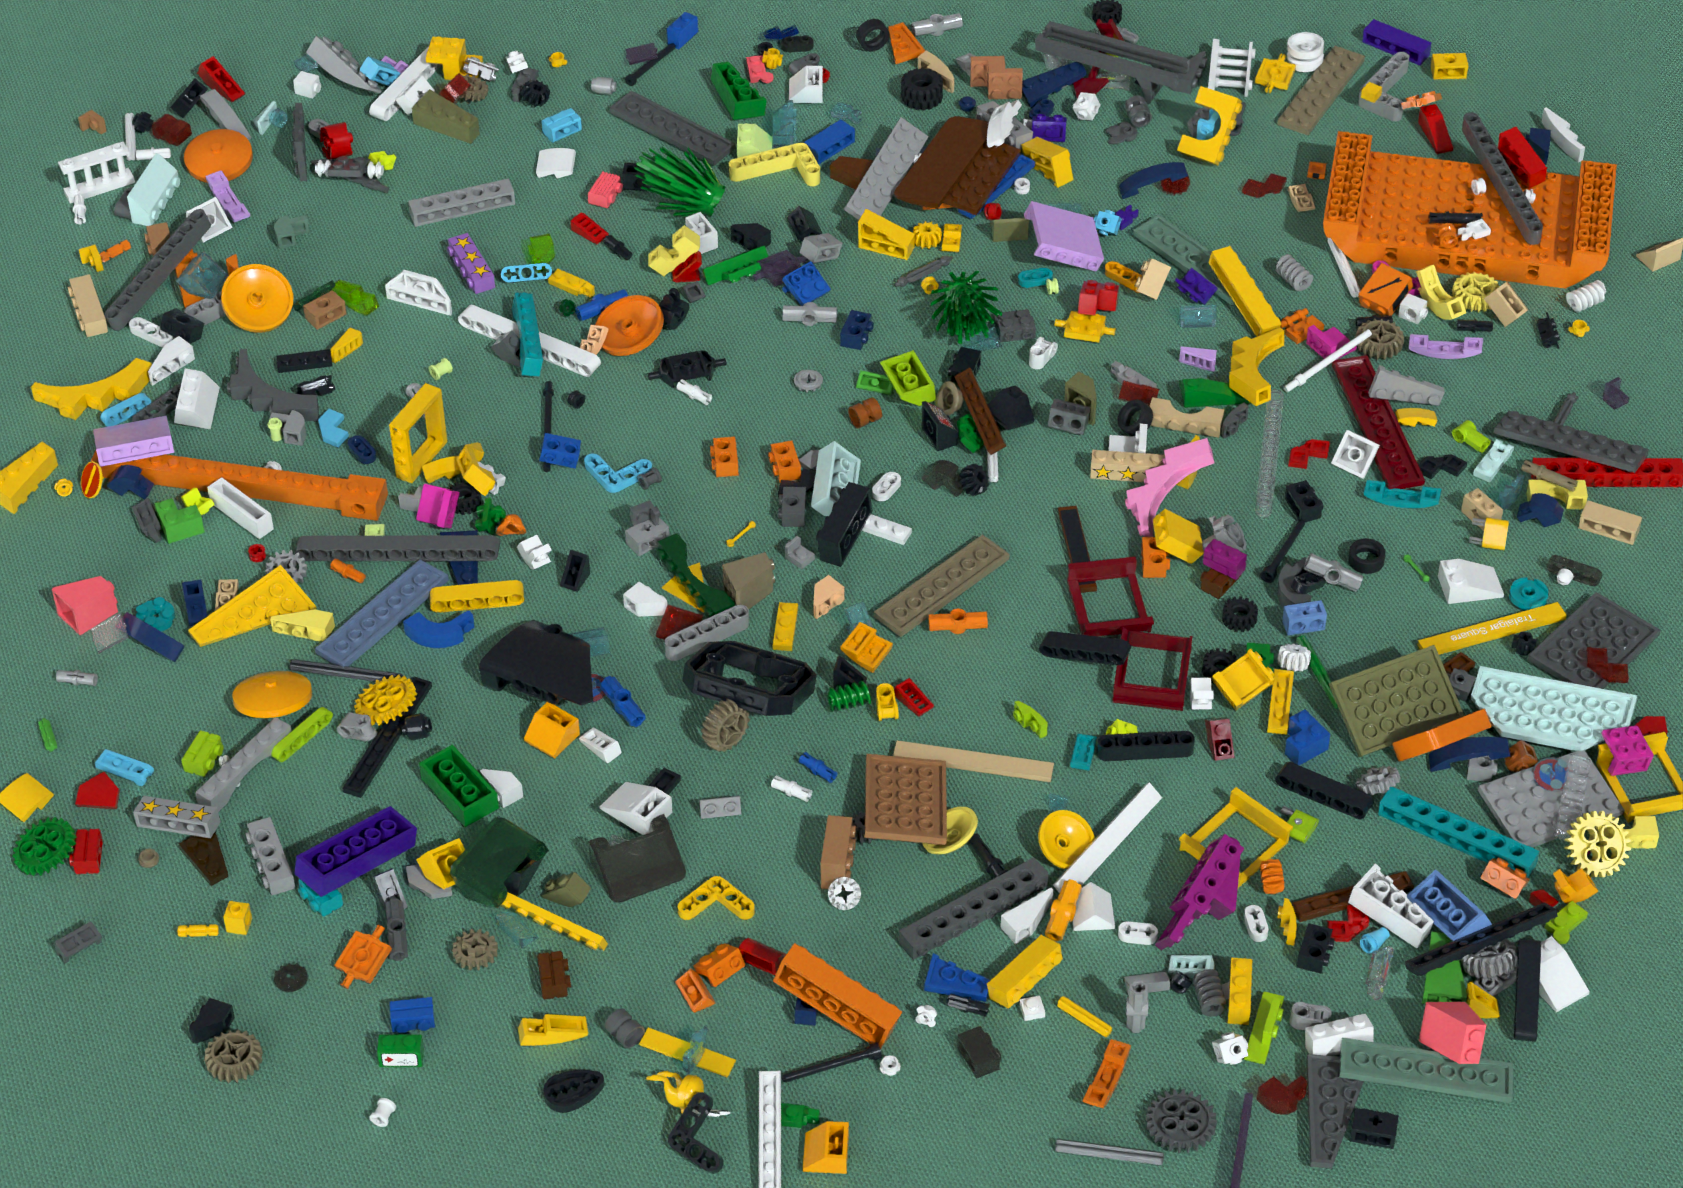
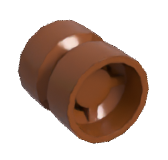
M873 397L862 401V404L857 403L848 408L849 418L856 428H861L868 425L869 422L872 423L882 418L881 407Z

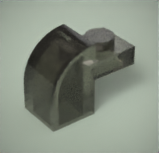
M947 460L935 461L927 467L921 477L933 490L944 485L956 497L961 495L964 490L962 489V484L959 483L961 480L959 473L956 472L959 467Z

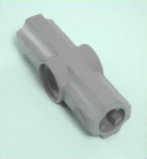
M960 13L947 16L933 14L930 16V19L911 23L914 37L925 34L940 36L946 30L961 28L963 22Z
M807 302L803 306L783 305V321H802L807 326H813L817 322L837 323V307H818L813 302Z
M1312 553L1308 555L1304 564L1305 570L1325 578L1329 584H1339L1355 592L1359 589L1363 580L1362 575L1342 567L1339 562L1334 560L1328 561ZM1330 571H1336L1337 573H1336V574H1330L1329 572H1330Z
M1138 979L1130 984L1129 997L1127 996L1126 1025L1127 1029H1130L1132 1033H1140L1142 1029H1145V1019L1148 1016V984Z

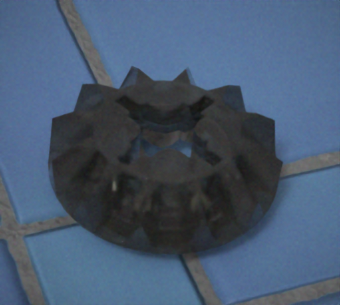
M288 963L287 966H280V969L275 971V985L285 992H294L301 989L308 980L305 967H301L298 963L295 965ZM287 974L294 975L295 980L291 977L287 978Z

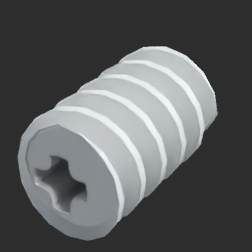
M1595 280L1588 285L1567 293V303L1578 313L1586 310L1587 307L1589 308L1603 302L1606 293L1604 283Z

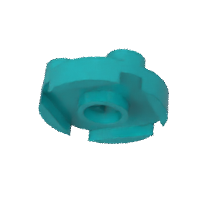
M1528 577L1519 578L1511 585L1509 599L1515 606L1521 608L1522 611L1545 606L1548 601V588L1538 579L1534 578V581L1528 580Z
M162 597L147 601L136 608L137 618L161 632L167 630L173 624V619L175 618L174 607Z

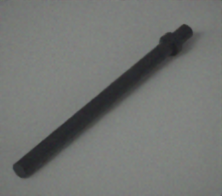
M546 381L545 389L543 390V395L545 396L544 434H551L552 396L554 395V390L552 389V382ZM543 462V471L549 472L551 463Z

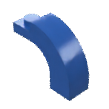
M469 610L445 623L431 622L420 612L403 621L405 635L415 643L429 648H446L457 645L464 641L463 634L474 628L473 614Z

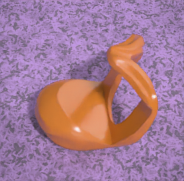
M516 514L506 515L496 530L498 536L508 534L523 535L526 533V528L521 518Z

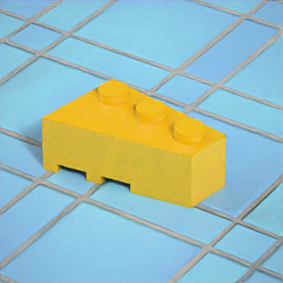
M1039 137L1021 144L1023 155L1034 160V169L1037 171L1041 170L1046 179H1052L1055 182L1054 186L1059 188L1074 180L1068 149Z
M865 209L858 221V248L908 260L915 248V234Z

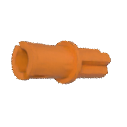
M337 558L330 564V569L340 573L344 578L349 577L359 583H363L366 575L354 569L352 564H346Z

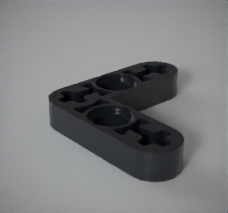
M699 1092L692 1097L668 1137V1143L671 1148L704 1170L717 1173L723 1168V1158L694 1138L713 1107L712 1098L703 1092ZM700 1099L706 1103L704 1107L698 1103ZM695 1109V1110H697L698 1112H700L701 1114L698 1115V1114L692 1112V1110ZM689 1116L695 1117V1124L692 1127L686 1126V1119ZM676 1137H681V1140L688 1143L686 1147L677 1143ZM694 1146H699L701 1149L697 1157H692L691 1149ZM707 1156L716 1162L715 1167L711 1166L704 1158Z

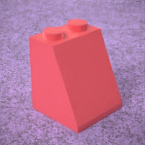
M102 576L52 588L58 616L79 635L84 634L118 612L116 605L118 601L114 596L115 588L109 580L106 581Z
M1426 1002L1419 1042L1459 1064H1479L1486 1024L1466 1002Z

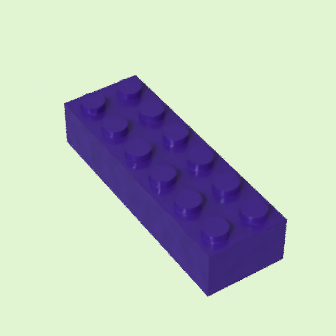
M389 806L297 855L295 875L318 895L323 897L414 847L417 827L393 807Z

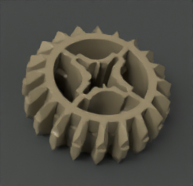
M1374 318L1373 321L1367 320V323H1362L1358 327L1355 338L1367 329L1372 333L1370 337L1357 345L1359 352L1369 355L1370 359L1373 357L1377 358V360L1379 358L1385 360L1386 357L1392 359L1393 355L1397 356L1401 352L1404 344L1403 331L1395 323H1390L1389 320L1383 321L1382 319L1376 320Z
M721 700L719 705L715 704L714 708L709 710V715L705 716L706 721L702 723L704 727L701 729V732L703 733L702 738L709 747L725 752L727 749L731 750L733 745L737 746L739 740L742 741V736L746 734L745 730L749 728L747 723L750 721L748 717L750 713L745 709L738 708L733 700Z
M229 1029L227 1034L221 1032L220 1037L214 1036L213 1042H208L204 1061L207 1070L213 1078L218 1077L220 1082L226 1079L228 1083L231 1080H235L238 1083L239 1079L243 1078L246 1080L247 1075L253 1076L254 1070H259V1064L263 1060V1051L260 1042L256 1040L253 1034L249 1035L247 1030L241 1033L238 1029L232 1033Z

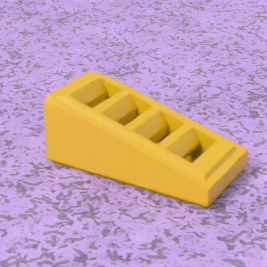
M349 328L330 349L333 363H337L363 344L360 331Z

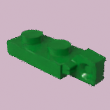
M781 1103V1126L802 1128L807 1123L819 1124L820 1110L804 1105Z

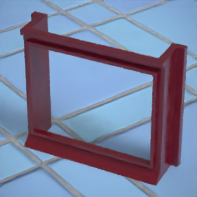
M1136 557L1068 564L1067 584L1081 635L1098 637L1122 634L1123 627L1128 631L1151 632L1154 620L1152 616L1148 617L1135 574ZM1128 577L1139 618L1089 623L1079 582Z
M1123 627L1121 639L1127 641L1133 647L1183 652L1178 688L1171 689L1125 683L1128 654L1124 664L1117 665L1112 703L1183 711L1193 636L1187 638L1128 631Z

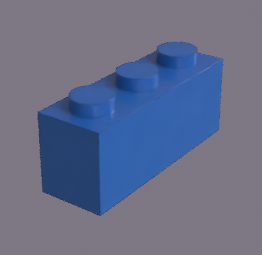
M840 119L804 143L808 145L817 163L821 164L855 142V128Z

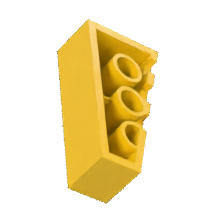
M40 442L0 471L1 506L15 514L18 511L17 507L28 500L27 496L32 491L35 492L37 490L38 484L41 481H45L58 466L53 448L44 442Z

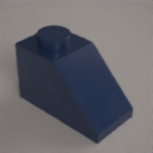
M1530 128V133L1526 134L1525 139L1542 162L1547 165L1551 130Z

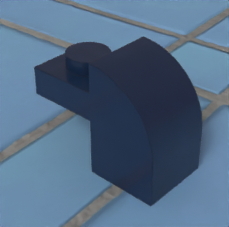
M122 465L112 473L106 486L121 496L130 490L145 500L154 483L140 474L142 469L139 467Z
M1535 493L1532 494L1531 501L1520 504L1517 518L1520 522L1537 517L1545 528L1561 523L1564 509L1552 496Z
M201 579L182 582L189 627L195 626L208 616Z

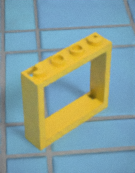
M425 383L389 424L396 478L413 483L423 471L422 466L430 463L447 443L442 392L438 387ZM425 413L428 438L412 456L409 430Z

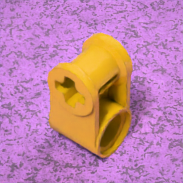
M888 683L878 685L876 688L878 721L886 718L899 719L898 705L893 686Z

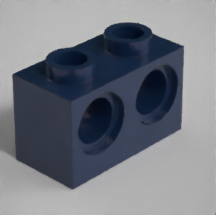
M851 310L840 333V346L861 350L863 345L868 342L869 332L873 331L874 322H872V314Z

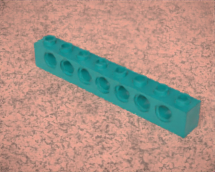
M1390 787V790L1386 792L1380 801L1379 816L1481 861L1489 863L1493 858L1496 860L1501 858L1508 862V867L1513 870L1518 868L1525 872L1527 878H1529L1537 865L1540 851L1533 847L1515 841L1400 789Z

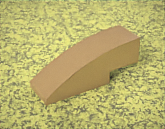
M927 50L918 56V69L925 68L936 71L943 79V89L953 93L954 77L948 67Z

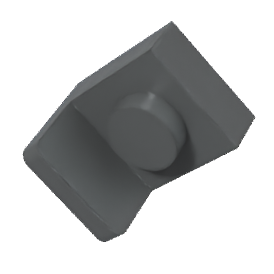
M650 500L630 507V521L633 526L650 519L655 526L659 525L660 511L657 506L654 507Z

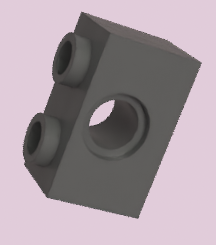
M783 487V494H779V506H782V508H778V519H782V527H805L806 487Z

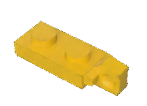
M557 269L548 278L550 285L575 296L583 294L591 298L595 294V287L592 284L563 270Z

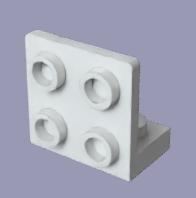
M1140 424V431H1136V437L1110 435L1109 451L1146 453L1148 424Z

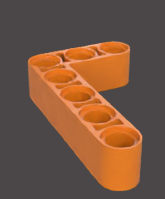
M1484 708L1430 730L1393 742L1392 746L1398 762L1454 743L1491 728L1492 725Z

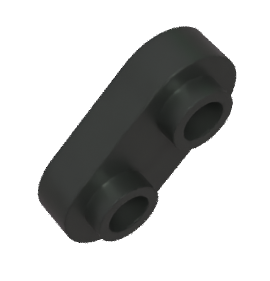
M807 35L787 36L781 40V49L784 52H806L814 47L813 38Z

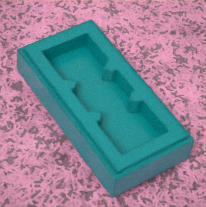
M1077 734L1070 768L1090 771L1097 743L1096 736Z

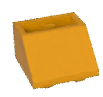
M546 702L535 713L525 734L524 741L555 759L580 735L579 719L554 704Z
M826 1121L805 1133L803 1172L847 1174L849 1122Z

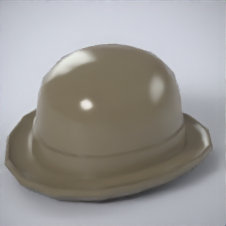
M945 382L937 393L935 406L941 408L946 415L950 416L963 405L964 397L961 390L957 389L953 382Z

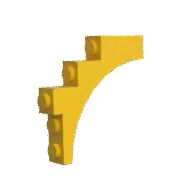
M1277 328L1253 339L1246 336L1232 342L1229 388L1255 406L1271 400V385L1258 372V367L1266 356L1284 346V330L1282 328Z
M135 358L118 373L106 379L79 386L60 387L35 382L31 386L33 398L38 402L59 408L60 415L77 420L87 407L103 412L115 398L124 401L139 394L150 381L148 371L152 363Z

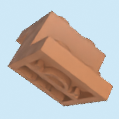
M1004 56L971 57V87H987L988 99H1022V68H1005Z

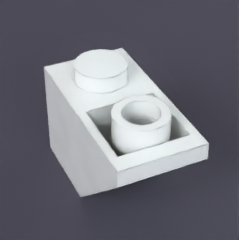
M638 582L623 594L624 608L638 617L660 616L668 613L665 597L657 594L649 586H645L641 582Z
M488 769L480 770V775L497 792L498 803L502 808L523 798L522 784L511 772Z

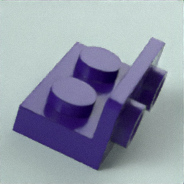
M1037 114L1033 116V138L1039 137L1046 141L1065 142L1067 118L1062 115L1047 117L1045 114Z
M1193 268L1187 272L1181 281L1178 278L1174 280L1178 284L1177 288L1184 294L1188 292L1190 294L1189 297L1194 302L1198 303L1200 301L1204 305L1218 289Z

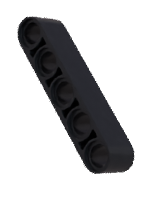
M1054 631L1046 633L1039 647L1040 653L1046 657L1111 665H1123L1131 650L1130 643L1123 639Z
M1190 731L1102 735L1098 738L1097 757L1102 761L1190 757L1194 753L1195 736Z
M1286 762L1275 778L1276 783L1280 787L1356 819H1364L1374 803L1370 795L1292 762Z
M1519 939L1514 1040L1536 1042L1541 963V941Z

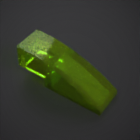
M338 280L327 288L328 292L333 290L345 301L347 307L367 316L379 307L376 296L364 292L361 285Z

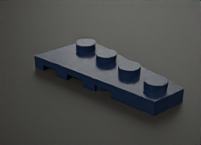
M1073 62L1022 81V94L1030 108H1032L1039 100L1047 99L1049 94L1057 93L1062 90L1063 86L1071 85L1087 75L1082 63Z
M478 530L440 532V535H478ZM449 561L457 585L478 583V561Z

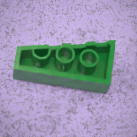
M729 62L714 63L711 81L732 119L740 120L765 116L767 99L764 96L761 97L759 91L756 88H752L749 85V81L743 79Z

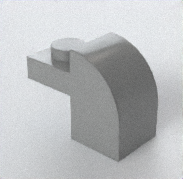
M294 410L291 411L290 415L272 412L270 419L278 418L282 422L281 432H283L284 442L302 446L307 435L305 420L302 414Z

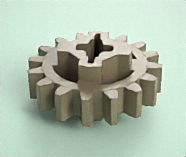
M466 74V76L460 75V78L456 76L455 80L453 79L452 91H455L454 94L459 95V98H465L466 101L470 99L474 102V100L480 101V99H485V96L488 94V85H486V81H481V78H475V75L470 77Z
M470 929L469 934L462 932L463 937H456L457 942L453 943L452 952L456 964L461 963V968L468 966L470 971L473 967L480 970L482 965L487 968V962L494 963V957L498 956L497 942H495L494 936L489 935L488 931L483 934L481 929L477 932Z

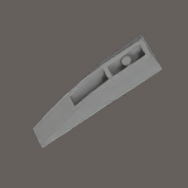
M318 36L314 38L306 53L324 70L337 79L355 87L379 94L382 92L375 81L370 80L360 71L361 65L352 57L350 51L343 48V44L336 40L332 42L325 36L323 38Z

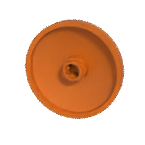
M216 129L202 133L188 144L184 153V162L189 174L195 179L208 183L206 176L218 171H222L228 181L239 177L249 168L253 159V151L249 140L243 134L229 129Z
M627 296L613 302L600 314L595 324L609 329L601 349L615 356H627L642 351L659 336L663 327L664 316L657 302L647 296Z

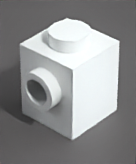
M301 71L293 80L295 94L313 99L321 90L318 75Z

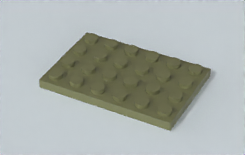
M1435 645L1329 683L1359 757L1392 746L1393 742L1464 716Z

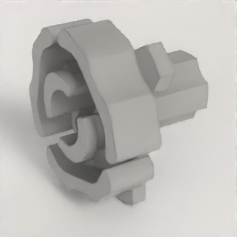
M1227 514L1219 519L1215 516L1209 518L1213 525L1214 535L1202 541L1204 549L1213 539H1216L1241 552L1246 550L1247 544L1244 533L1238 523L1231 524L1235 522L1232 516Z

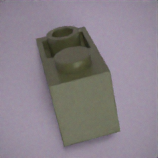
M573 872L567 875L563 874L557 879L549 880L541 896L555 903L573 907L583 903L591 887L579 875Z

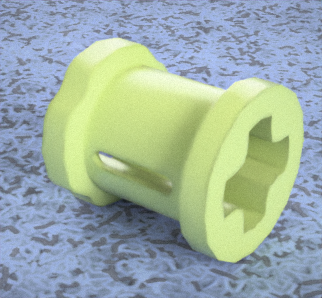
M446 358L441 359V362L436 365L429 366V372L435 380H439L440 376L446 373H451L453 369L451 363Z

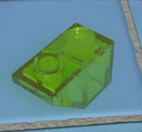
M550 233L529 237L530 245H527L529 255H532V264H550L555 258L554 244ZM542 266V269L538 270V273L543 272L545 266Z

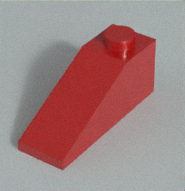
M214 56L200 64L197 72L207 86L215 89L231 103L245 95V92Z
M1432 104L1420 107L1418 124L1436 153L1453 151L1451 139L1438 106Z

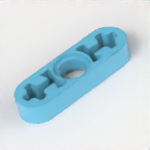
M547 263L508 266L502 269L501 278L505 282L547 279L552 274V268ZM533 266H537L536 270H541L542 266H545L546 269H549V272L546 273V276H543L542 273H537L538 277H534ZM525 267L530 268L532 271L529 278H524L521 274L522 269ZM515 268H519L518 274L520 279H516L517 275L511 276L510 280L506 276L504 277L507 269H510V272H516Z
M139 393L106 409L101 414L100 419L107 427L117 425L133 417L148 406L151 400L145 393ZM129 407L127 412L122 413L125 408Z

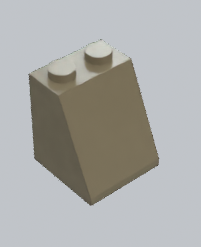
M766 552L722 565L723 590L732 599L735 606L744 605L750 609L773 592V583H775L773 570L775 566L773 560L768 558Z

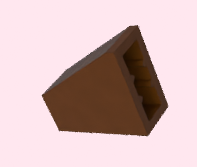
M840 156L830 164V178L856 190L873 160Z

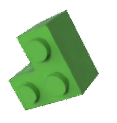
M172 498L154 503L156 514L168 544L205 533L202 517L196 505L178 510Z

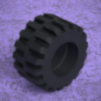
M916 68L903 75L901 78V100L906 106H909L911 109L915 108V110L932 109L938 106V103H941L943 99V79L936 71Z

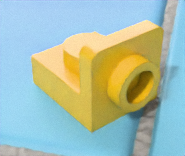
M96 245L79 249L82 264L90 262L91 266H95L97 272L104 270Z

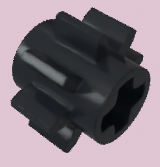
M146 112L137 113L132 120V124L135 125L134 129L140 133L150 131L153 126V120L150 119L151 114Z
M1521 632L1519 635H1514L1512 648H1516L1517 654L1527 656L1535 649L1537 639H1533L1531 633Z

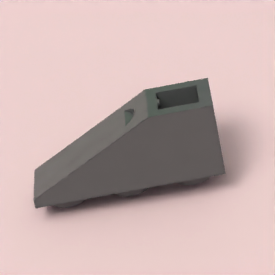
M1202 51L1189 59V71L1186 74L1174 72L1178 74L1177 81H1179V84L1176 88H1171V90L1191 94L1193 88L1197 87L1198 78H1201L1203 68H1206V51Z

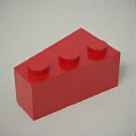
M1515 126L1500 133L1498 150L1512 174L1527 188L1545 182L1547 167L1519 129Z

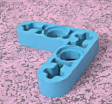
M588 454L584 458L585 469L610 493L619 492L638 482L637 476L639 474H645L652 468L650 460L641 459L615 472L597 454ZM602 471L607 472L606 475H600L598 473ZM626 474H632V475H633V477H631V478H626V477H624V476H625Z

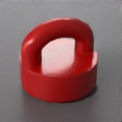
M988 203L984 207V214L988 220L1000 219L1002 209L999 203Z

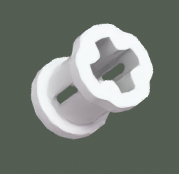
M380 1098L377 1102L378 1107L375 1113L370 1115V1120L379 1127H386L389 1123L388 1118L395 1111L396 1105L387 1098Z

